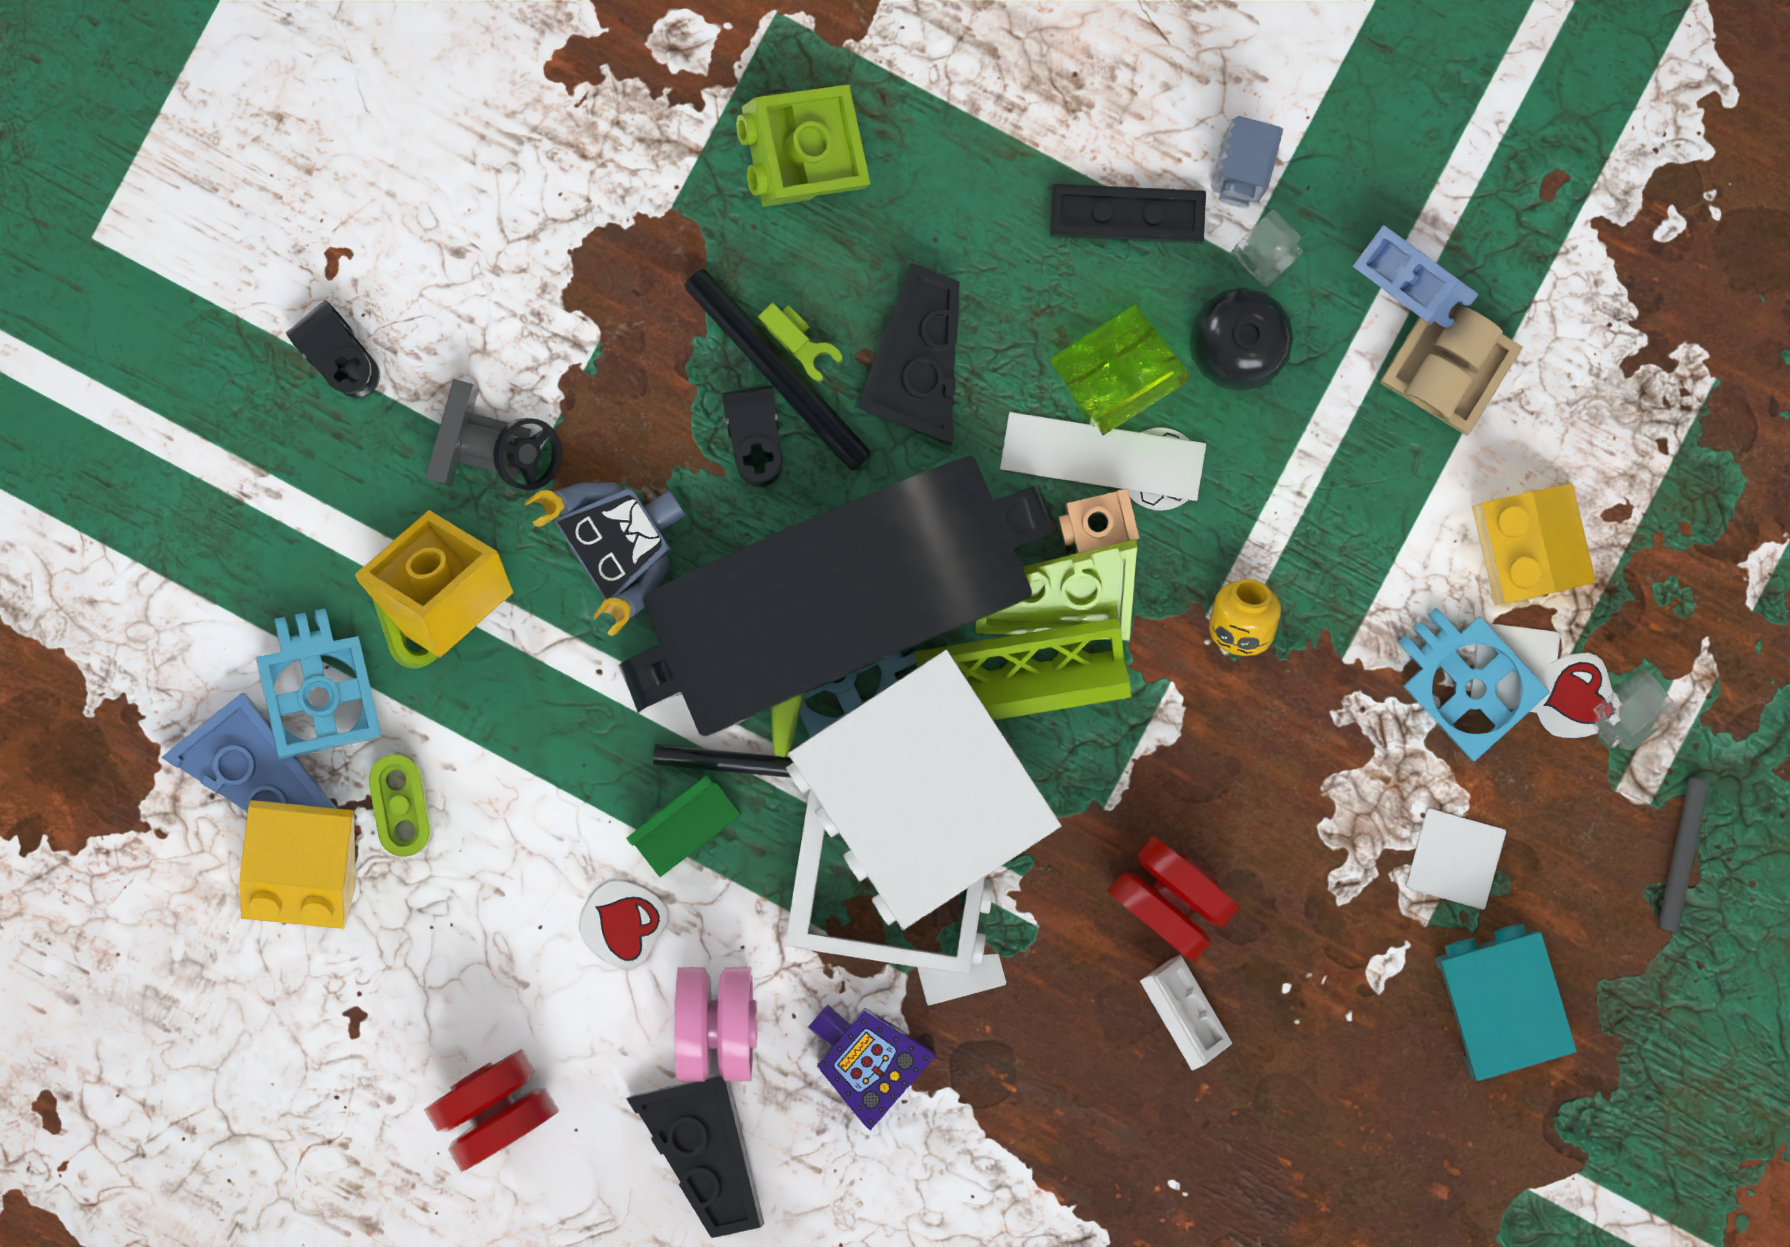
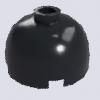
M1242 287L1219 293L1204 303L1193 319L1191 327L1190 349L1192 359L1202 375L1219 387L1236 390L1259 388L1278 376L1290 357L1293 344L1290 318L1279 302L1262 291Z

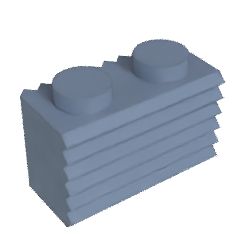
M1241 116L1232 119L1223 135L1224 141L1220 146L1222 150L1218 155L1219 160L1215 166L1217 169L1213 174L1214 180L1210 185L1213 192L1220 193L1219 201L1247 208L1250 201L1259 203L1269 188L1284 128Z

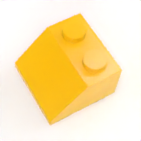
M1573 483L1499 498L1472 506L1495 606L1596 583Z
M430 510L355 574L357 581L403 634L439 658L514 593L496 550Z
M250 800L239 878L241 919L345 929L356 888L354 810Z

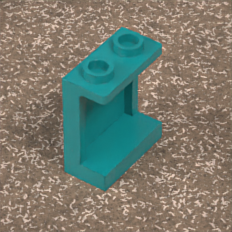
M1524 923L1494 931L1496 940L1476 945L1474 938L1450 943L1444 946L1445 955L1434 958L1437 968L1442 971L1466 1052V1056H1463L1468 1075L1476 1081L1577 1052L1542 933L1534 929L1526 930Z

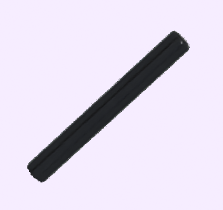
M705 269L696 271L688 278L684 284L687 292L850 470L859 468L871 455L867 446Z

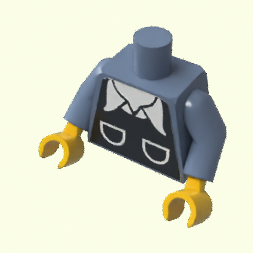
M581 482L554 492L542 490L526 500L525 505H530L533 502L540 503L544 507L546 514L533 521V524L537 527H542L558 517V515L561 516L554 520V522L605 600L593 614L594 620L597 619L602 613L611 614L615 618L616 624L611 627L607 634L610 636L616 635L629 618L645 608L643 597L650 591L662 586L670 569L667 556L673 550L661 531L685 517V512L670 490L644 506L632 488L624 489L616 482Z

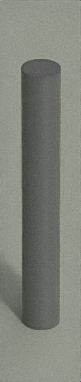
M1689 777L1658 923L1659 929L1678 932L1710 781Z

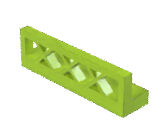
M1119 618L914 652L918 669L947 650L992 720L1131 698L1130 681L1124 660ZM1110 638L1111 651L1089 654L1082 650L1089 641ZM1052 647L1060 652L1050 661L1038 662L1031 658L1038 649ZM1002 656L1009 660L1002 669L988 671L980 666L989 657Z

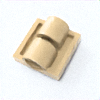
M1454 305L1449 312V316L1454 319L1451 327L1444 328L1435 321L1430 325L1421 317L1418 318L1379 383L1467 436L1472 432L1523 346L1503 335L1500 327L1485 316L1467 307Z

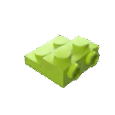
M849 84L755 97L741 107L743 114L737 117V135L742 145L750 146L753 165L748 166L747 182L750 192L754 196L760 195L762 207L807 201L818 195L864 189L871 184Z

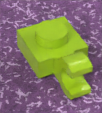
M772 302L758 316L759 322L795 359H798L804 366L807 375L813 381L821 383L824 380L822 374L814 367V361L818 356L823 354L829 355L838 365L843 361L840 351L834 345L829 343L815 344L809 341L803 334L809 328L808 324L789 305L781 311Z

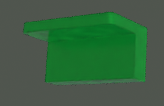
M708 774L630 834L626 840L631 846H636L661 878L742 815V813L715 778Z

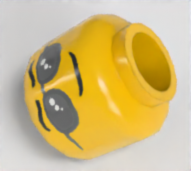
M1244 579L1231 582L1223 586L1216 595L1209 622L1210 635L1219 647L1231 654L1239 656L1258 655L1266 651L1274 640L1281 615V604L1277 596L1265 584L1257 580Z

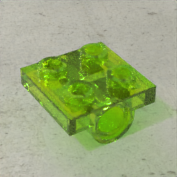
M1135 304L1049 359L1054 371L1067 387L1083 416L1093 428L1097 427L1103 436L1190 381L1184 366Z

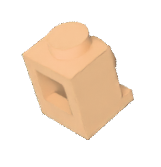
M1128 489L1066 503L1065 510L1067 515L1058 517L1065 547L1074 545L1076 553L1140 539ZM1101 513L1106 517L1107 527L1104 531L1095 532L1090 529L1088 518L1091 514Z

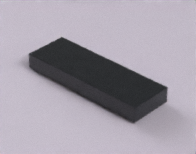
M1052 184L1050 237L1203 244L1206 191Z

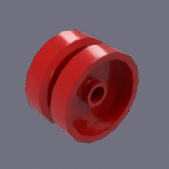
M1152 835L1138 851L1136 857L1138 864L1155 877L1157 881L1150 887L1133 872L1122 871L1106 891L1195 964L1211 942L1208 934L1189 919L1196 911L1215 927H1225L1241 907L1216 886L1218 881L1182 852L1178 855Z
M523 1049L512 1053L494 1065L491 1062L485 1064L450 1086L451 1091L423 1109L437 1132H448L469 1120L472 1127L453 1139L448 1148L450 1155L461 1172L504 1149L560 1111L546 1088H536L516 1100L511 1095L512 1092L529 1082L535 1072Z

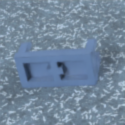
M1385 225L1381 227L1352 266L1430 325L1435 321L1444 328L1451 327L1454 323V319L1449 316L1452 307L1458 302L1462 305L1471 306L1479 295Z

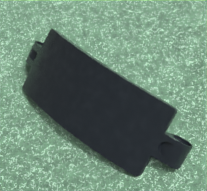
M967 456L805 520L650 591L643 597V603L661 644L620 663L618 667L638 713L651 705L682 694L698 733L707 737L862 668L1029 599L1032 595V589L1015 551L1038 539L1059 533L1039 485L993 501L976 460L971 456Z

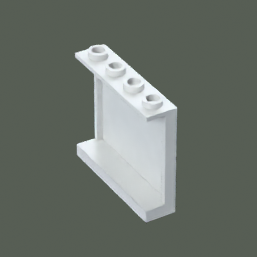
M947 650L788 753L793 761L792 764L786 767L788 773L802 794L811 789L819 800L822 807L814 811L831 838L840 833L847 843L850 851L845 853L843 857L859 881L869 877L877 889L879 895L871 900L888 926L897 920L904 930L1061 827L1058 819Z

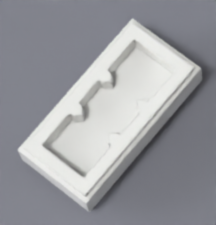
M1181 954L1166 961L1140 980L1192 1071L1204 1066L1233 1044Z

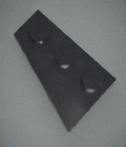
M909 264L855 408L946 444H953L952 405L953 398H955L954 360L958 331L959 281L917 264Z
M718 1075L706 1078L704 1082H687L631 1095L626 1098L635 1114L638 1113L653 1136L650 1139L660 1155L663 1154L680 1181L679 1186L711 1238L761 1228L765 1224L731 1082H725L722 1076Z

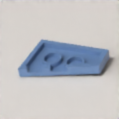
M246 693L239 694L161 757L199 780L201 784L210 790L219 793L241 807L246 813L248 812L250 800L338 809L296 756L278 760L271 725Z

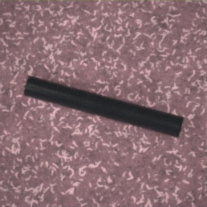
M655 744L653 765L791 778L786 767L793 763L790 757Z

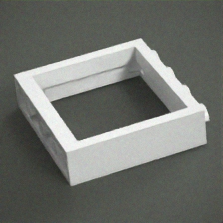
M810 789L785 946L970 975L971 964L981 965L986 934L976 933L979 913L989 914L994 883L984 882L985 877L967 888L956 956L809 933L825 828L814 812L822 807V805Z

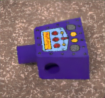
M827 1004L807 1027L829 1046L828 1050L817 1061V1067L870 1131L935 1057V1051L931 1047L867 1008H864L849 1023Z

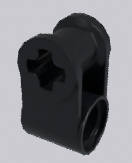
M326 299L285 332L298 351L311 365L316 367L335 390L349 397L364 398L372 394L378 387L380 369L376 361L354 336V331ZM349 363L358 366L356 371L360 378L355 383L346 379L349 374L345 367Z
M773 385L722 393L728 435L732 439L735 463L740 477L753 487L772 485L780 477L783 470V459L778 435L780 426ZM763 450L765 458H773L772 462L766 463V472L762 474H756L753 466H745V462L753 460V451Z

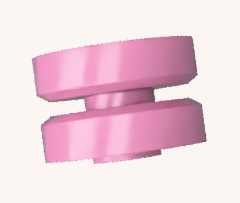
M678 967L675 992V1065L677 1081L704 1082L710 1074L711 1050L718 1049L719 1073L724 1081L751 1082L753 1048L757 1047V1001L753 1000L752 968L725 967L719 977L718 1000H712L711 977L705 967Z

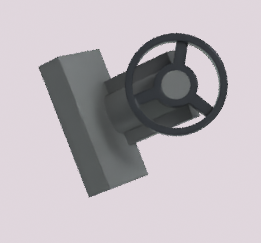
M453 379L425 478L432 482L452 487L458 464L462 463L498 473L505 483L514 488L535 490L546 485L555 476L561 462V443L555 430L549 424L539 419L520 418L507 423L475 414L473 410L479 388L474 384ZM535 424L541 427L542 430L530 437L531 429L522 427V425ZM549 437L552 446L551 462L545 474L536 480L534 467L541 458L540 445ZM521 470L527 484H520L511 477L518 479Z

